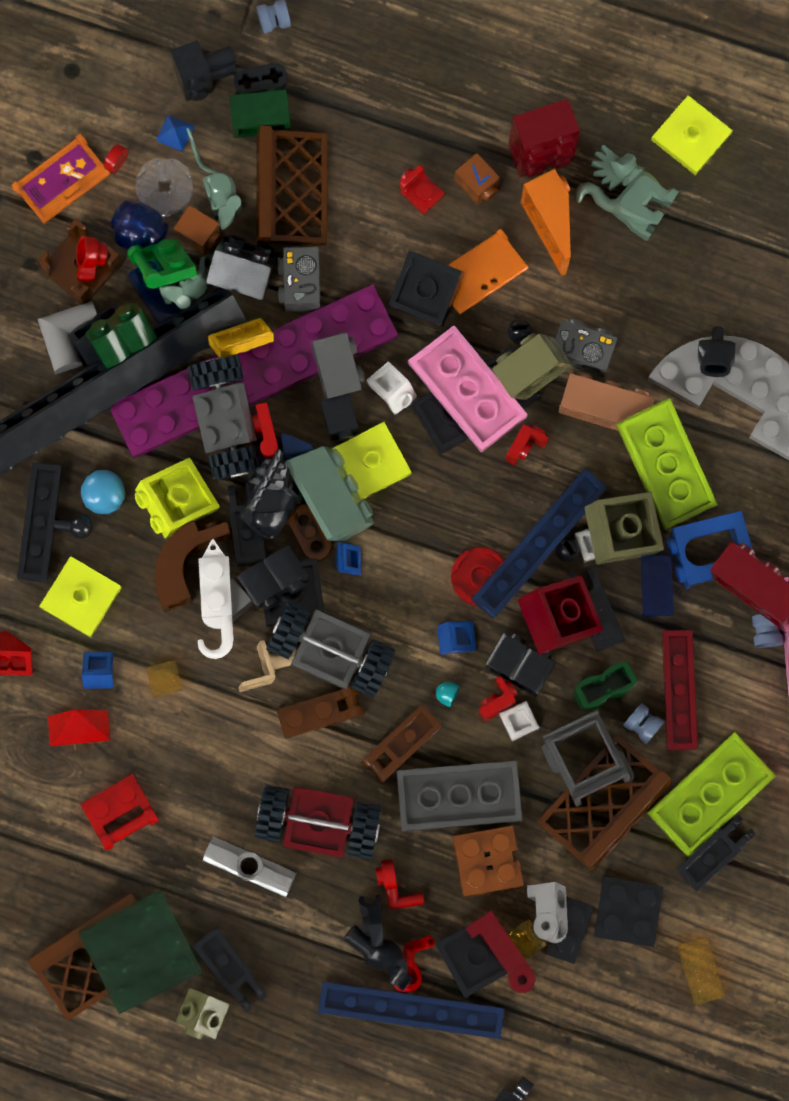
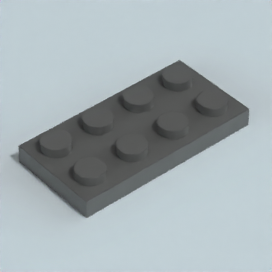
M517 761L397 771L402 832L522 822Z

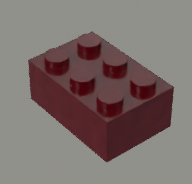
M568 99L512 117L508 148L519 178L524 176L533 178L541 175L545 169L551 167L560 169L568 166L574 160L580 129Z
M731 541L710 569L713 580L787 633L789 630V580L783 579L779 574L780 570L771 562L765 560L764 563H761L757 560L756 552L742 542L738 546Z

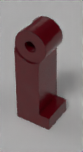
M491 910L464 928L471 938L480 934L507 973V983L513 991L526 993L534 987L536 977L533 970Z

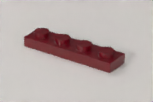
M693 630L662 631L666 751L697 750Z

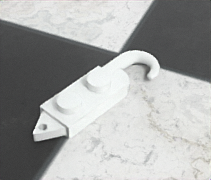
M212 539L203 557L199 558L202 619L208 627L221 629L222 644L218 649L210 650L205 646L203 640L199 639L198 647L206 657L218 659L227 655L233 646V615L229 556H225L215 540ZM212 546H215L216 549H215V550H211V547H212Z

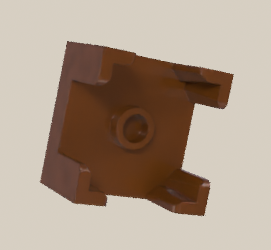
M75 218L66 228L68 237L51 255H49L48 251H45L37 259L40 270L78 303L84 304L89 302L122 266L120 255L108 246L106 263L104 266H96L94 282L77 281V245L81 236H92L89 235L87 227Z

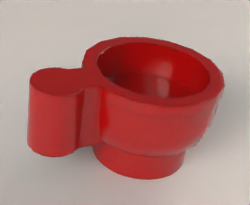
M80 237L76 251L77 281L94 282L96 266H104L107 260L106 243L99 242L94 237Z

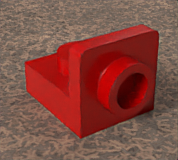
M421 165L414 170L412 168L408 169L400 178V194L423 216L444 197V192L424 174V168Z
M523 424L506 455L505 461L515 466L519 458L525 460L532 448V445L528 443L529 441L545 449L549 441V437L545 436L546 432L536 425L531 424L527 426Z
M501 676L495 678V685L501 696L498 697L496 694H493L481 702L482 707L479 708L478 714L483 723L515 706L516 700L514 697L517 696V692L509 680L504 682Z

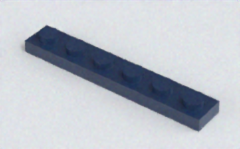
M584 469L471 600L494 619L585 514L584 507L595 502L607 487L587 469Z
M322 982L318 1013L500 1039L504 1008Z

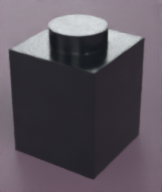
M349 393L320 401L330 441L336 439L337 442H345L354 438V434H358V424Z

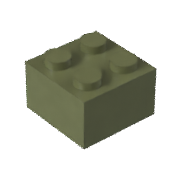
M532 333L520 342L521 347L515 352L508 351L496 360L498 364L492 370L511 398L527 400L573 365L553 337Z
M652 492L597 500L584 507L596 565L647 557L664 550Z

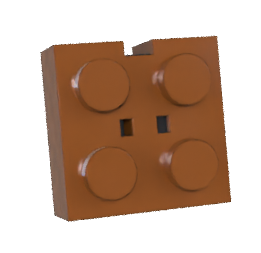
M513 826L453 836L463 898L517 889L524 886L520 862H514L513 853L517 852Z

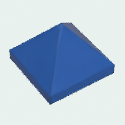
M168 115L156 141L183 152L189 140L187 128H190L192 133L194 125Z
M343 542L337 543L334 563L338 572L357 576L361 575L360 546Z

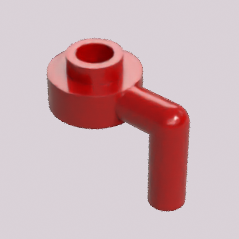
M392 858L380 860L381 867H375L378 885L385 886L388 907L396 910L424 905L423 892L404 896L398 895Z
M429 935L408 942L403 946V955L408 964L407 973L413 977V980L403 992L395 986L399 992L408 993L420 987L422 977L420 969L414 963V956L416 952L434 947L435 940L432 936Z

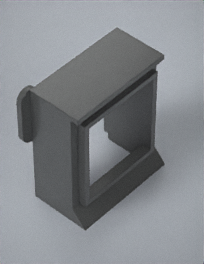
M598 710L543 736L545 744L542 746V752L552 772L560 773L576 806L582 804L581 798L622 778L625 783L634 779V773L624 753L617 751ZM597 726L616 765L575 785L556 744Z

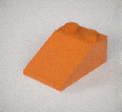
M553 169L524 184L521 205L560 275L563 276L567 274L571 258L568 193L570 188L563 175L559 177L556 170Z

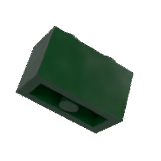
M268 88L258 93L239 91L235 95L229 96L234 138L257 136L260 126H272V130L291 131L286 90Z

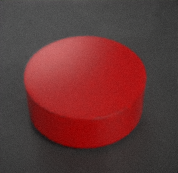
M120 144L113 146L105 158L104 169L112 174L117 173L127 158L128 149Z

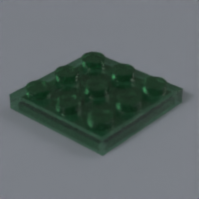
M161 890L78 931L119 1014L202 972Z

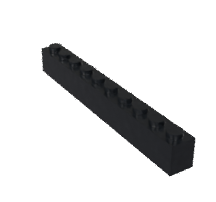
M216 288L190 304L189 307L180 310L152 327L157 338L147 347L132 353L121 363L107 369L98 360L0 420V474L12 470L17 463L27 457L36 455L48 444L61 440L66 433L74 428L87 424L92 417L102 411L113 408L115 403L128 395L136 394L141 387L149 382L162 378L167 371L177 365L188 362L198 352L211 348L208 341L209 335L246 323L247 321L232 293L225 288Z

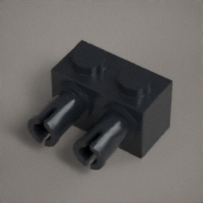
M197 40L170 50L174 72L186 102L190 100L199 101L206 98L209 93L213 92V81L237 73L236 61L230 45L205 54V52L201 51Z

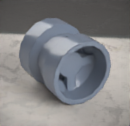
M285 0L275 1L274 5L270 6L265 4L256 6L263 34L272 32L277 27L282 29L291 27Z
M760 614L752 616V626L756 629V635L753 638L754 647L769 648L784 645V637L780 633V628Z
M641 703L623 726L628 731L636 732L639 735V740L646 745L665 721L659 716L650 714L649 708Z

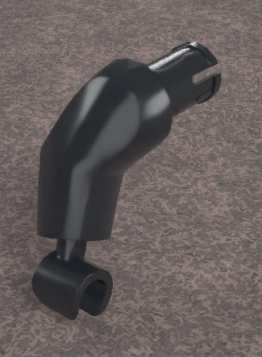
M353 925L346 933L343 940L363 955L365 964L375 969L386 970L391 976L389 981L394 986H397L402 992L413 980V977L407 973V961L401 948L395 942L383 939L384 946L371 947V938L368 935H364V932L357 925Z

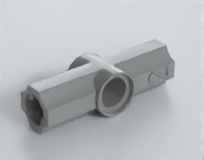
M214 836L203 857L204 862L283 897H287L297 874L259 857L255 853L248 852ZM247 859H254L258 863V869L252 875H246L241 870L242 863Z

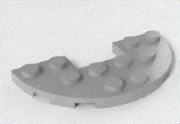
M712 336L700 338L672 351L662 359L648 377V381L697 409L711 386L714 385L760 411L763 415L749 438L789 460V364L768 347L749 339L724 336L723 340L736 343L735 361L729 375L710 377L702 374L700 371L698 345L699 341L712 339Z

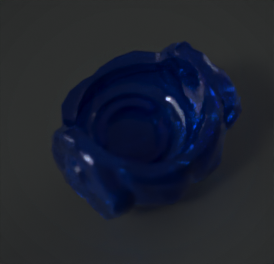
M127 200L123 201L116 209L110 221L111 228L115 230L114 238L116 243L126 250H129L134 245H140L144 248L158 244L160 241L165 240L169 230V225L163 220L161 214L154 208L141 202L131 203Z

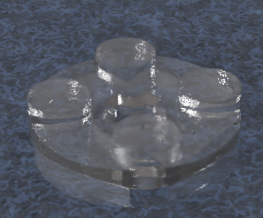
M155 158L146 162L137 173L135 185L137 197L141 205L149 212L158 214L160 217H169L171 214L178 213L184 209L190 202L194 192L191 174L188 168L179 160L173 158L160 160V158ZM170 181V190L168 192H159L158 182L166 183Z

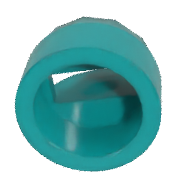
M453 682L439 684L436 688L438 701L451 708L460 686Z

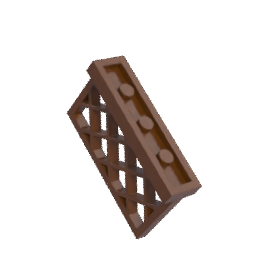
M260 126L256 139V245L258 243L267 245L268 243L326 246L327 133L272 130V126ZM276 139H287L294 148L284 156L276 148ZM308 140L320 141V152L314 157L302 147ZM297 150L309 161L300 170L288 160ZM283 163L294 173L285 183L276 175V169ZM311 165L320 173V179L314 185L302 174ZM296 178L308 188L299 198L287 187ZM282 191L294 201L285 211L276 203V196ZM311 192L320 200V207L314 212L302 202ZM297 205L309 216L299 226L288 216V213ZM319 212H320V220H319L318 217L316 216ZM282 218L294 229L288 236L275 235V225ZM312 220L320 228V237H309L302 228Z
M617 734L612 738L614 745L618 744L627 752V761L631 768L645 767L652 773L648 780L644 783H632L630 781L628 784H610L599 789L608 790L609 806L591 807V797L589 794L587 795L588 807L570 808L569 797L571 795L568 789H566L537 821V824L577 858L591 873L672 785L671 778L665 772L658 770ZM607 746L574 780L575 785L588 779L594 770L609 769L616 765L615 763L610 764V752ZM631 756L638 762H631ZM606 757V764H600ZM633 788H639V790L633 795ZM629 789L630 800L625 805H612L611 790ZM566 802V808L559 809ZM613 810H620V811L613 817ZM609 811L610 822L605 827L592 828L591 812ZM588 812L589 828L571 829L570 813ZM567 813V829L554 830L547 824L554 814ZM600 832L593 840V833ZM589 833L590 844L582 853L572 846L571 834ZM568 834V841L561 835Z
M130 891L28 957L27 962L38 975L66 1021H69L171 953L141 908L136 897ZM135 911L143 921L140 934L123 930L125 918ZM121 921L119 929L111 928ZM145 926L152 936L144 935ZM104 931L118 933L115 950L97 947L98 938ZM121 934L139 938L136 955L118 951ZM95 938L93 946L85 945ZM142 939L156 941L162 952L152 958L139 956ZM78 948L92 950L89 967L71 964L72 955ZM95 951L113 954L110 972L92 968ZM69 955L67 963L60 962V960ZM117 956L134 959L131 972L126 975L113 973ZM138 960L146 961L136 968ZM52 965L66 967L63 984L50 982L43 971ZM69 968L87 971L84 989L66 985ZM91 972L109 976L105 989L100 992L87 989ZM112 977L120 978L111 984ZM54 987L61 988L60 997L55 991ZM65 989L83 993L80 1005L70 1012L62 1001ZM86 994L94 995L85 1001Z

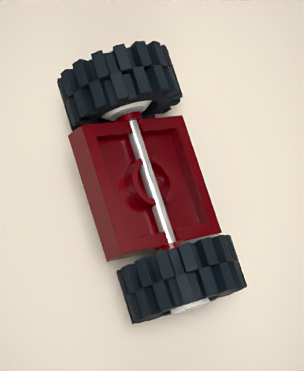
M265 784L258 809L255 838L279 843L284 822H287L283 847L343 858L347 834L351 833L348 856L372 860L380 827L379 819L382 806L358 802L352 826L350 817L354 797L294 786L290 810L286 811L289 789Z

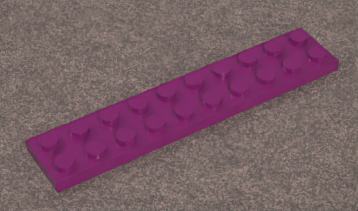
M370 285L271 330L274 334L273 342L236 354L240 357L244 379L228 383L225 386L244 382L248 404L251 406L318 375L310 341L347 332L348 338H354L357 354H354L353 357L356 358L397 339L398 334L374 285ZM217 355V356H214V357H212V358H210V359H208V360L217 359V358H219V357H218V355ZM188 369L115 403L114 407L110 410L133 459L200 429L192 396L211 391L213 388L193 391Z

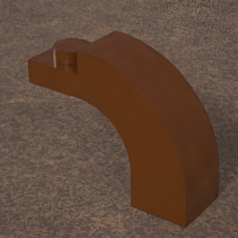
M193 521L177 530L164 544L155 568L156 591L164 613L192 603L185 583L186 566L194 554L208 547L212 539L217 544L232 539L227 522L221 524L220 521L208 523L203 526L204 530L198 532Z

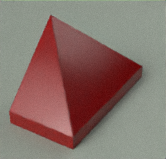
M8 631L0 632V675L32 676V648Z
M74 709L48 716L50 747L110 741L109 717L106 710Z

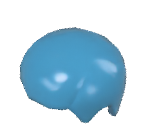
M96 470L86 476L81 486L82 501L86 508L95 514H111L118 510L125 500L126 493L123 481L116 473L110 470Z

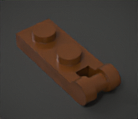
M350 686L346 689L276 709L285 739L365 715L363 705H359L357 699L359 692ZM345 700L348 709L340 712L337 702Z
M421 704L369 753L361 763L366 769L370 768L377 775L376 779L383 784L442 728V724ZM384 753L392 760L386 767L378 760Z

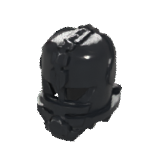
M277 450L272 459L264 460L260 467L255 470L256 472L252 477L248 478V481L254 484V487L240 510V520L244 521L252 530L262 535L265 539L277 537L291 513L296 511L297 507L295 505H300L302 502V494L298 486L288 482L290 468L282 463L284 453L281 450Z

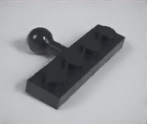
M32 462L17 574L18 580L48 583L55 530L71 532L74 537L79 539L88 537L93 531V523L87 516L78 515L72 520L56 518L63 471L62 465Z

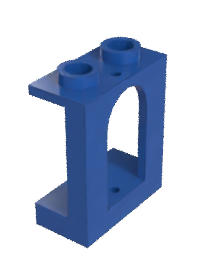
M742 511L672 529L670 537L667 538L668 548L671 555L676 554L678 565L675 566V572L678 582L684 583L685 590L690 589L692 585L713 580L710 569L714 563L696 566L687 560L685 547L690 540L729 530L732 541L739 546L742 542L752 549Z

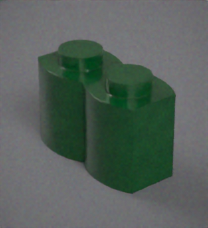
M136 303L120 306L109 319L94 322L85 333L98 358L107 369L121 363L132 353L147 347L157 338L143 311Z
M620 662L607 668L602 675H594L583 679L577 684L572 695L581 712H592L602 707L608 699H618L627 695L634 688L638 680L629 663Z

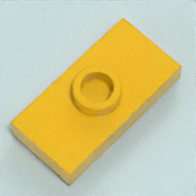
M258 318L208 336V341L218 357L222 358L247 352L250 349L273 342L274 334L263 319Z

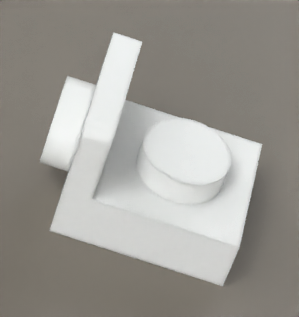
M389 362L366 380L369 386L387 402L394 414L408 407L417 397L409 380Z

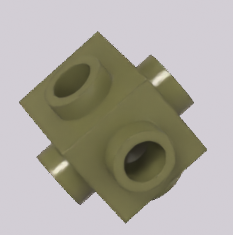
M189 988L176 1023L187 1027L185 1034L202 1040L203 1035L216 1039L230 1004Z

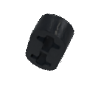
M277 63L243 69L236 73L234 77L236 93L239 91L258 93L268 88L283 90L287 85L286 69ZM271 73H276L279 77L278 83H273L272 79H270ZM245 78H248L249 82H253L250 84L251 88L245 89L244 85H241Z

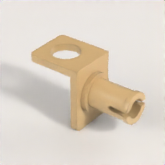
M259 641L257 651L265 676L242 682L238 687L239 692L272 684L276 678L275 670L290 666L297 651L296 647L290 658L286 659L275 653H270V651L266 650L265 641Z

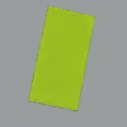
M670 398L615 423L646 493L652 492L656 514L663 530H668L718 505Z
M734 732L647 814L689 858L771 782L776 775Z

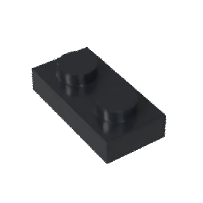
M566 896L567 935L561 942H549L545 955L575 964L594 906Z

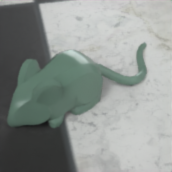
M187 128L195 159L199 167L210 174L203 178L204 187L214 217L218 216L220 228L224 230L242 212L241 198L236 195L235 183L229 175L217 172L203 164L191 130Z
M214 253L207 254L201 258L196 277L159 287L166 304L174 302L179 308L185 309L190 306V301L204 294L207 288L205 261L213 258Z

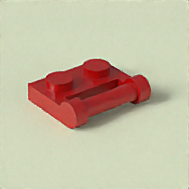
M266 402L255 405L257 414L251 415L257 440L263 438L260 444L263 460L272 459L278 450Z
M133 774L80 804L106 852L114 848L113 844L149 823L152 826L159 822L158 817ZM141 806L143 814L107 834L104 829L106 825Z

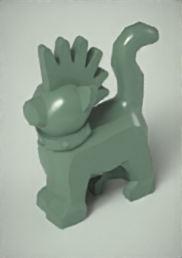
M602 145L601 150L604 154L595 152V157L600 161H592L591 163L592 166L601 170L595 171L593 175L605 177L601 184L610 183L609 190H612L621 183L626 187L625 190L617 198L610 199L599 186L586 182L580 184L575 189L574 199L577 203H580L585 194H590L596 205L605 211L611 212L617 219L625 223L632 232L647 241L655 230L650 224L658 225L664 216L659 210L654 212L646 207L649 201H653L669 208L679 191L674 188L667 190L662 187L650 173L645 172L643 167L641 168L637 165L634 154L626 153L623 157H618L609 148Z

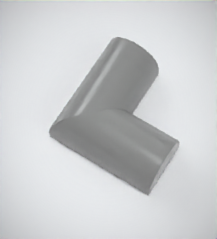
M93 301L37 319L55 375L83 366L80 354L68 335L76 327L92 320L97 315Z

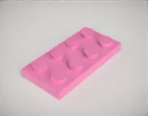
M452 326L408 360L411 368L481 453L528 416L515 398L510 397L496 375L455 326Z

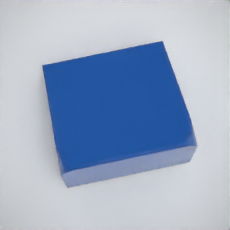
M281 433L284 460H290L313 450L312 444Z
M473 621L446 622L437 626L440 654L477 651Z
M83 652L82 681L85 689L113 688V652Z

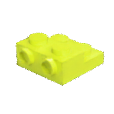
M190 457L141 480L135 489L137 492L135 493V500L141 509L146 508L151 515L150 524L152 529L157 534L162 533L165 539L172 536L186 524L216 512L220 507Z

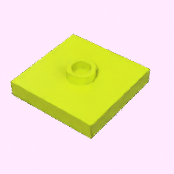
M687 96L652 136L651 141L696 175L731 135L733 130L690 96Z
M385 422L333 448L337 449L345 461V464L342 466L348 475L351 474L359 486L357 492L362 500L412 475Z
M70 556L39 607L91 638L122 587Z

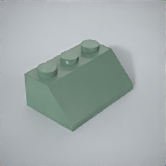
M322 446L286 461L285 465L290 468L291 476L327 540L346 542L375 524L371 517L373 511L366 500L360 498L357 492L359 486L354 477L346 473L342 466L345 464V461L337 449Z

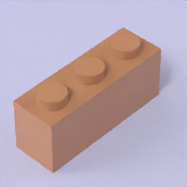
M577 372L576 375L570 373L558 413L618 431L615 423L652 406L655 398L650 397L649 393L644 390L632 389V391L622 389L620 384L606 380L602 383L593 380V377L586 373Z

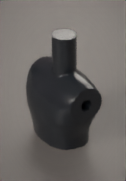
M720 326L712 329V339L701 340L698 345L700 371L702 374L710 377L729 375L735 361L736 343L723 340L724 329Z

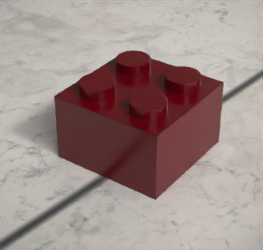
M582 575L537 588L517 599L539 655L582 642L604 631Z

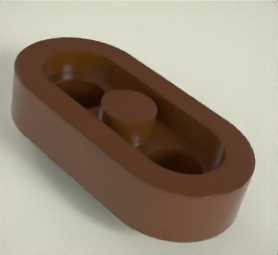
M301 504L296 506V511L291 513L288 520L303 554L307 559L317 558V562L326 559L331 552V540L326 539L308 505ZM301 517H307L309 523L301 526L298 520ZM313 543H320L322 549L318 552L311 549Z

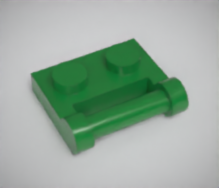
M177 238L162 240L158 244L144 248L140 245H134L127 252L130 261L136 264L142 272L143 281L148 288L154 289L197 276L194 263ZM154 260L160 272L153 269L148 261Z

